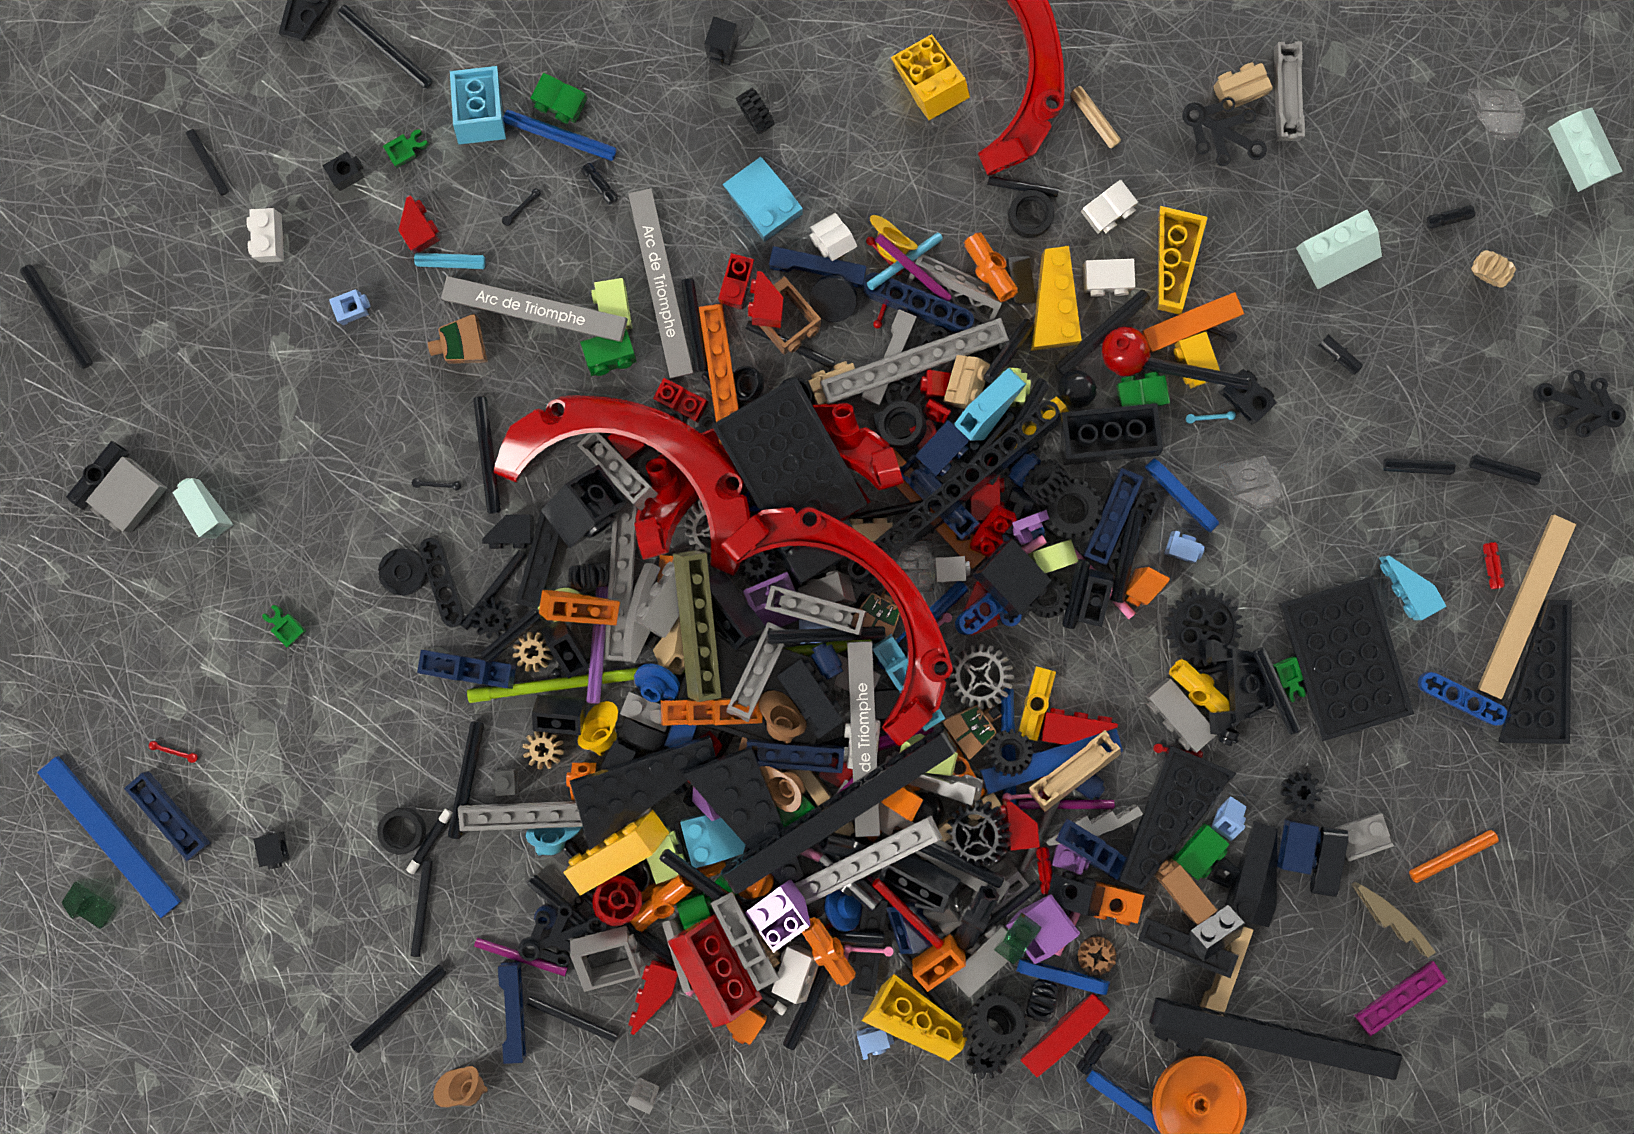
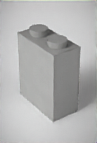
M121 457L86 502L92 506L90 510L101 518L106 517L110 521L109 525L114 530L120 533L122 531L133 532L166 491L167 487L131 458Z

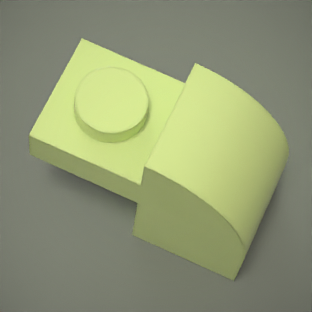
M1071 539L1028 554L1044 573L1078 562Z

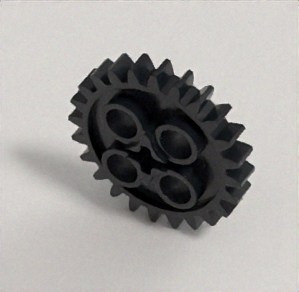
M1202 588L1199 590V595H1197L1195 590H1190V597L1186 594H1181L1183 602L1174 600L1177 608H1168L1169 612L1172 613V617L1164 618L1170 622V625L1165 626L1164 629L1170 630L1171 634L1167 635L1165 639L1173 640L1169 648H1178L1175 653L1176 656L1184 653L1183 660L1188 661L1192 658V665H1197L1199 660H1201L1202 666H1207L1205 640L1211 635H1214L1220 643L1235 647L1239 646L1234 640L1235 638L1242 637L1241 634L1237 633V629L1243 628V625L1236 622L1242 616L1234 615L1238 607H1229L1231 599L1223 601V593H1219L1215 597V590L1210 589L1206 595L1205 589ZM1193 606H1196L1200 611L1199 617L1195 620L1189 615V611ZM1216 612L1221 613L1223 617L1222 623L1219 625L1213 622V615ZM1183 621L1222 629L1224 633L1202 632L1200 628L1184 625ZM1188 629L1194 633V639L1189 643L1184 640V633ZM1216 661V662H1211V664H1212V665H1216V664H1217V661Z

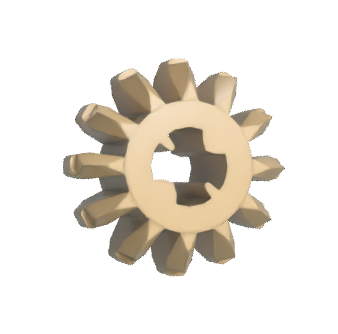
M1484 250L1476 257L1471 268L1474 275L1486 283L1497 287L1506 286L1516 271L1514 264L1508 261L1507 258L1488 250Z
M527 632V640L523 636L519 638L522 645H513V648L520 650L519 653L513 654V658L521 657L517 665L522 666L526 662L525 671L527 672L530 671L532 665L535 672L540 671V665L547 668L548 663L544 659H553L552 655L547 654V651H550L548 646H545V638L540 641L542 637L541 632H537L535 638L532 632ZM536 646L535 650H538L539 653L531 658V653H528V649Z
M534 731L535 737L532 735L526 737L531 744L525 743L523 748L530 749V752L525 753L523 756L524 758L532 756V759L529 761L530 766L538 761L537 768L541 770L545 762L546 767L550 769L552 768V761L555 763L560 762L559 757L555 754H564V750L557 749V746L562 745L563 741H554L558 736L557 733H553L549 737V732H543L542 736L541 732ZM543 743H545V748L549 749V752L544 753V755H542V750L538 749V746L543 745Z

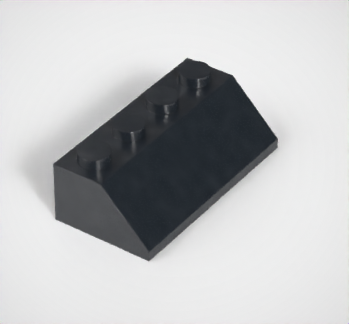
M1157 403L1061 412L1063 465L1159 456L1163 451Z

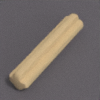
M1082 86L1076 87L1071 92V97L1109 148H1114L1120 143V137Z

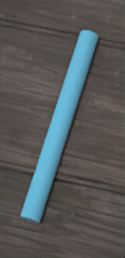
M937 232L917 246L916 250L907 253L906 256L912 261L916 260L943 240L942 235ZM896 261L868 281V288L874 290L902 270L904 266Z

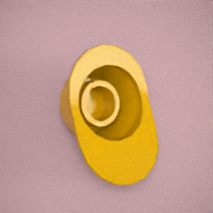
M878 215L870 216L872 225L879 231L878 235L881 233L905 255L909 250H916L918 248L914 241L906 237L892 223ZM876 243L877 248L883 257H885L893 263L897 261L878 243Z
M600 702L588 712L581 735L578 736L577 740L578 745L582 749H590L599 756H603L606 750H609L613 742L617 740L615 724L618 718V708L613 702Z

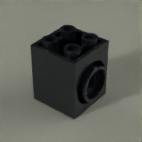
M598 464L565 483L541 511L568 547L572 548L586 538L598 535L616 520L615 515L628 502Z

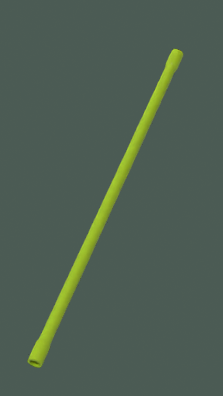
M871 640L831 641L824 643L827 646L832 644L836 653L848 651L847 642ZM822 643L786 647L784 649L811 656L814 654L812 649ZM638 667L603 672L602 684L634 680ZM589 674L577 675L569 679L568 677L518 683L513 684V689L497 686L467 689V697L469 703L490 701L496 698L588 686Z

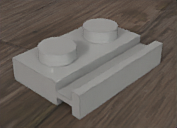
M1380 812L1335 827L1348 831V845L1345 856L1348 862L1394 846L1389 837L1390 834L1383 814Z

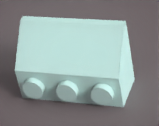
M1593 108L1581 110L1559 120L1548 128L1578 192L1622 172Z
M1368 210L1331 227L1296 247L1317 289L1382 257L1379 232Z

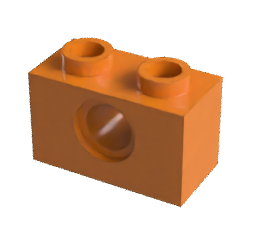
M1097 881L1098 886L1105 887L1100 914L1093 917L1107 920V916L1117 918V923L1130 926L1131 922L1138 924L1144 894L1139 891ZM1116 898L1120 899V907L1116 910H1111L1110 902Z

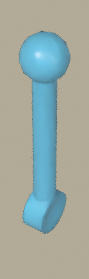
M1229 411L1225 414L1201 416L1189 414L1186 416V422L1192 424L1198 420L1222 418L1233 420L1236 417V413Z

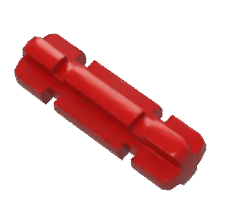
M1496 542L1483 544L1484 554H1487L1485 562L1488 576H1491V579H1489L1490 588H1503L1505 583L1504 577L1501 578L1503 572L1500 555H1497V552H1499L1498 544Z
M1039 847L1036 850V857L1039 859L1037 861L1039 880L1042 881L1040 888L1042 894H1048L1052 878L1051 861L1048 859L1050 852L1048 847Z

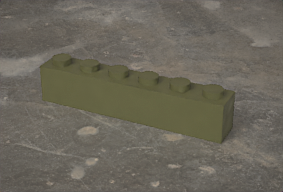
M697 550L673 554L688 697L697 702L721 698L707 553Z

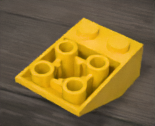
M932 34L891 57L915 102L928 120L970 98L965 77Z

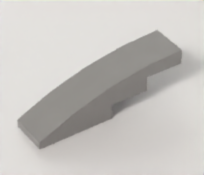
M644 564L635 585L624 633L623 660L626 662H636L650 633V630L637 623L635 619L640 605L646 603L650 597V589L661 569L654 564Z
M1133 804L1117 815L1112 810L1107 809L1091 820L1083 813L1073 819L1072 822L1095 836H1099L1127 824L1143 815L1137 805ZM1061 828L1044 838V841L1049 846L1060 844L1055 840Z
M731 892L712 902L711 905L756 990L759 991L780 980L734 893Z

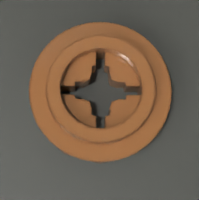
M1091 937L1081 944L1078 950V961L1082 969L1090 975L1101 976L1110 972L1113 965L1116 964L1117 954L1114 946L1107 939ZM1101 948V955L1106 961L1098 960L1094 965V958L1088 952L1097 953Z

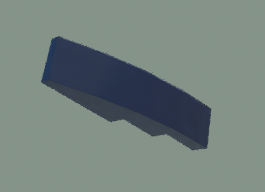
M421 650L417 673L513 689L517 665L496 661L488 663L484 659Z
M1066 819L1055 841L1118 881L1117 879L1126 857L1106 844L1102 839L1071 820Z

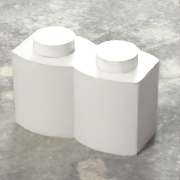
M1119 180L1081 210V213L1097 234L1102 231L1106 234L1117 226L1115 223L1120 217L1126 219L1136 211L1134 207L1138 201L1122 180Z
M836 213L810 227L812 234L809 236L814 245L819 248L824 258L828 256L833 261L858 247L852 233Z

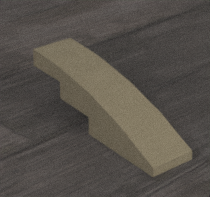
M1357 882L1351 884L1378 925L1384 928L1390 925L1400 940L1406 943L1411 940L1420 954L1427 958L1436 953L1422 933L1399 910Z

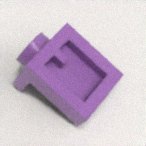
M1044 510L1012 523L1014 526V536L1021 545L1031 542L1033 540L1031 531L1043 527L1042 522L1050 519L1047 511Z
M1061 844L1056 845L1051 865L1082 875L1083 870L1087 871L1089 863Z

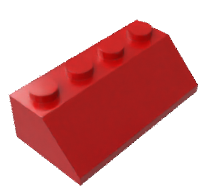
M716 913L685 929L668 941L713 1028L731 1023L762 1000L735 948L732 947Z

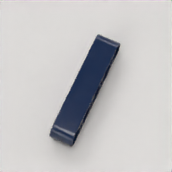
M870 273L864 280L863 293L869 299L896 310L900 309L916 316L920 320L940 326L954 334L970 329L974 323V316L971 311L892 278L883 282L878 290H870L867 282L879 273ZM894 290L899 291L902 294V298L893 299L890 296V292ZM916 299L921 300L924 303V307L915 308L912 305V301ZM938 308L943 309L946 312V316L942 318L937 317L934 314V310ZM960 317L965 318L968 325L965 327L959 326L956 319Z

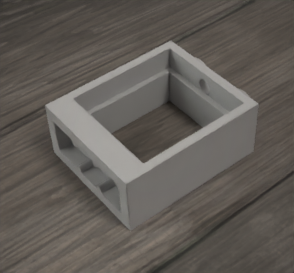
M627 926L570 940V957L584 992L640 977V967L643 966L642 956L640 952L636 953V940L634 934H629ZM620 946L625 947L629 959L591 969L586 955Z

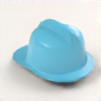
M582 827L528 829L526 839L535 847L538 855H556L564 849L566 841L577 835Z

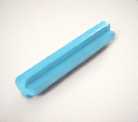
M415 253L414 263L418 267L484 269L486 265L483 255Z

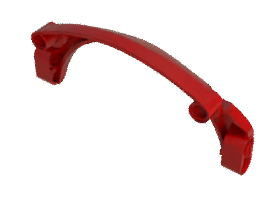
M1006 0L1014 11L1025 37L1028 52V79L1021 105L1009 126L995 141L978 153L987 176L1020 164L1034 156L1052 127L1048 120L1058 116L1064 105L1063 55L1057 25L1048 0ZM1052 100L1056 102L1057 108H1049L1046 105V101Z
M585 395L560 396L548 403L545 412L538 408L509 427L496 460L494 473L516 483L531 461L543 450L559 440L574 435L597 432L613 433L639 440L655 448L669 458L685 474L702 502L710 528L711 567L732 576L736 574L741 562L736 564L720 545L751 518L747 497L741 494L742 489L746 485L730 457L694 428L665 412L646 405L617 398ZM558 403L563 405L564 413L558 410ZM731 477L738 479L739 487L732 485Z
M848 403L812 405L848 468L867 478L879 491L904 484L893 448L890 447L887 441L869 428L864 427L859 430L852 405ZM713 428L701 433L728 455L724 446L719 444V438ZM664 454L652 459L646 465L652 488L658 495L654 499L651 497L646 499L644 502L646 507L641 511L638 509L635 517L636 522L634 526L643 560L669 552L672 536L677 525L687 510L699 498L695 488L685 474Z
M792 507L762 509L720 545L736 564L752 555L773 548L810 546L844 555L871 572L882 583L895 602L903 621L908 646L907 670L902 691L882 728L900 746L925 726L933 717L932 714L939 710L946 686L944 679L948 678L953 670L943 636L926 601L902 568L875 543L849 525L813 507H805L797 514ZM807 512L816 514V522L812 525L803 523V515ZM939 661L946 662V669L941 673L935 672L934 665Z

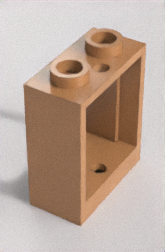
M784 276L774 284L775 288L783 297L787 295L810 323L786 342L780 338L772 327L760 326L783 355L789 351L791 353L796 351L802 345L801 342L805 338L814 337L820 331L819 327H821V318Z
M1165 859L1154 876L1188 918L1199 925L1213 915L1217 909L1183 867L1173 859Z

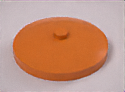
M1192 1055L1173 1062L1161 1074L1153 1092L1152 1111L1156 1126L1161 1134H1240L1246 1118L1247 1103L1243 1086L1229 1066L1215 1058Z

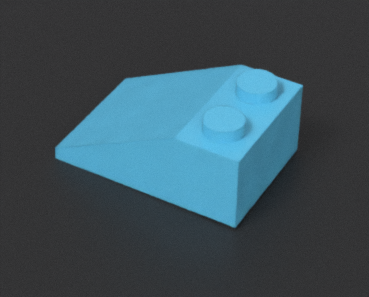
M497 66L450 71L453 126L458 145L506 139Z
M759 157L723 183L724 188L764 242L803 215V208L762 157Z
M702 813L684 818L680 822L691 865L694 868L717 863L741 855L744 852L745 844L722 818L711 821Z

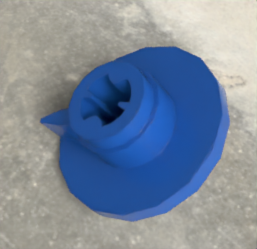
M643 664L638 667L634 675L635 684L641 691V695L650 702L674 700L680 691V683L676 676L661 665Z
M838 889L826 896L824 911L834 928L846 932L853 930L859 924L862 905L853 896H848Z

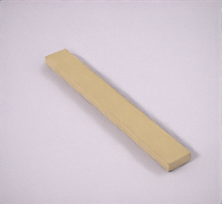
M1556 515L1550 516L1477 690L1497 699L1503 698L1575 529V523Z

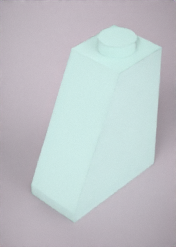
M186 478L177 485L178 489L173 494L198 537L216 539L234 525L199 479Z

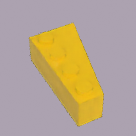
M1160 206L1158 225V310L1178 315L1182 313L1207 221L1206 216Z
M1069 246L1048 248L1044 250L1041 256L1031 351L1078 345L1082 341Z
M895 974L881 985L862 1019L863 1022L948 1061L963 1050L968 1040L967 1037L962 1035L964 1030L961 1027L962 1024Z

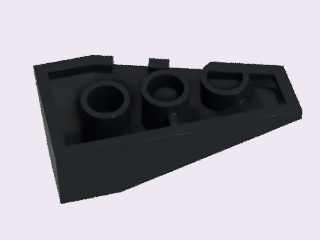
M1253 821L1238 865L1240 873L1231 885L1224 907L1229 905L1243 921L1269 927L1277 906L1278 829Z

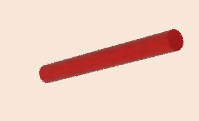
M879 878L873 882L872 886L937 949L943 946L944 942Z

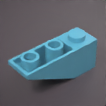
M1008 368L967 406L954 425L970 441L984 440L1025 387L1026 383Z
M1381 556L1379 558L1382 563L1380 568L1393 582L1392 589L1396 596L1401 597L1405 604L1403 608L1409 618L1423 620L1447 607L1435 585L1391 556Z

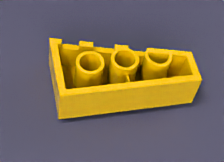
M652 809L625 828L609 836L591 850L588 848L583 855L578 853L568 861L570 865L563 873L579 895H582L653 855L669 834V831Z

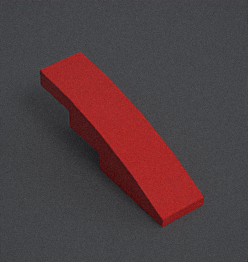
M1094 993L1090 994L1061 1017L1056 1026L1044 1034L1035 1046L1022 1055L1020 1061L1036 1077L1040 1076L1086 1036L1110 1012V1009Z

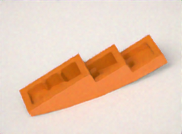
M1234 292L1143 330L1142 333L1146 337L1151 349L1150 352L1152 353L1244 315V312Z
M693 699L661 700V725L762 723V713L759 709V701L749 722H746L741 717L726 712L731 699H713L703 702H697ZM738 701L734 703L733 707L746 713L749 712V706L744 707L738 704Z

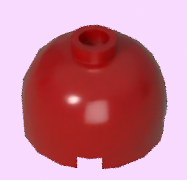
M1120 327L1112 330L1105 337L1101 353L1104 363L1109 370L1120 376H1131L1139 373L1146 362L1149 361L1151 349L1146 337L1139 330L1132 327Z
M614 876L597 886L593 895V909L596 916L603 923L610 926H621L630 922L639 913L642 906L641 892L638 891V888L631 879L624 876Z

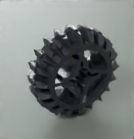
M977 800L973 805H960L958 807L959 811L956 810L951 814L954 819H950L948 824L952 828L946 832L952 835L948 843L955 844L952 852L959 850V857H967V863L975 861L976 866L983 865V862L988 866L992 864V861L997 862L1000 860V855L1003 856L1007 853L1005 847H1009L1011 844L1006 839L1012 836L1010 831H1006V828L1010 827L1011 823H1004L1003 821L1007 814L999 815L1000 807L996 806L992 809V803L989 801L983 804L982 800ZM975 814L985 819L978 822L975 819L971 820L968 816ZM991 826L994 829L995 835L991 831ZM981 828V830H980L981 832H980V834H979L980 837L977 838V837H978V833H979V830H978V829ZM981 844L983 847L987 846L990 848V851H980L973 847Z

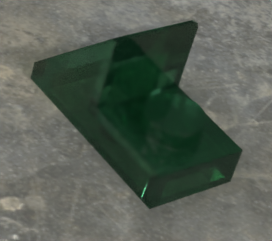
M77 882L73 883L61 902L70 918L74 919L80 916L99 929L105 926L116 908Z
M1021 913L996 945L994 951L1014 965L1024 955L1026 948L1042 927Z

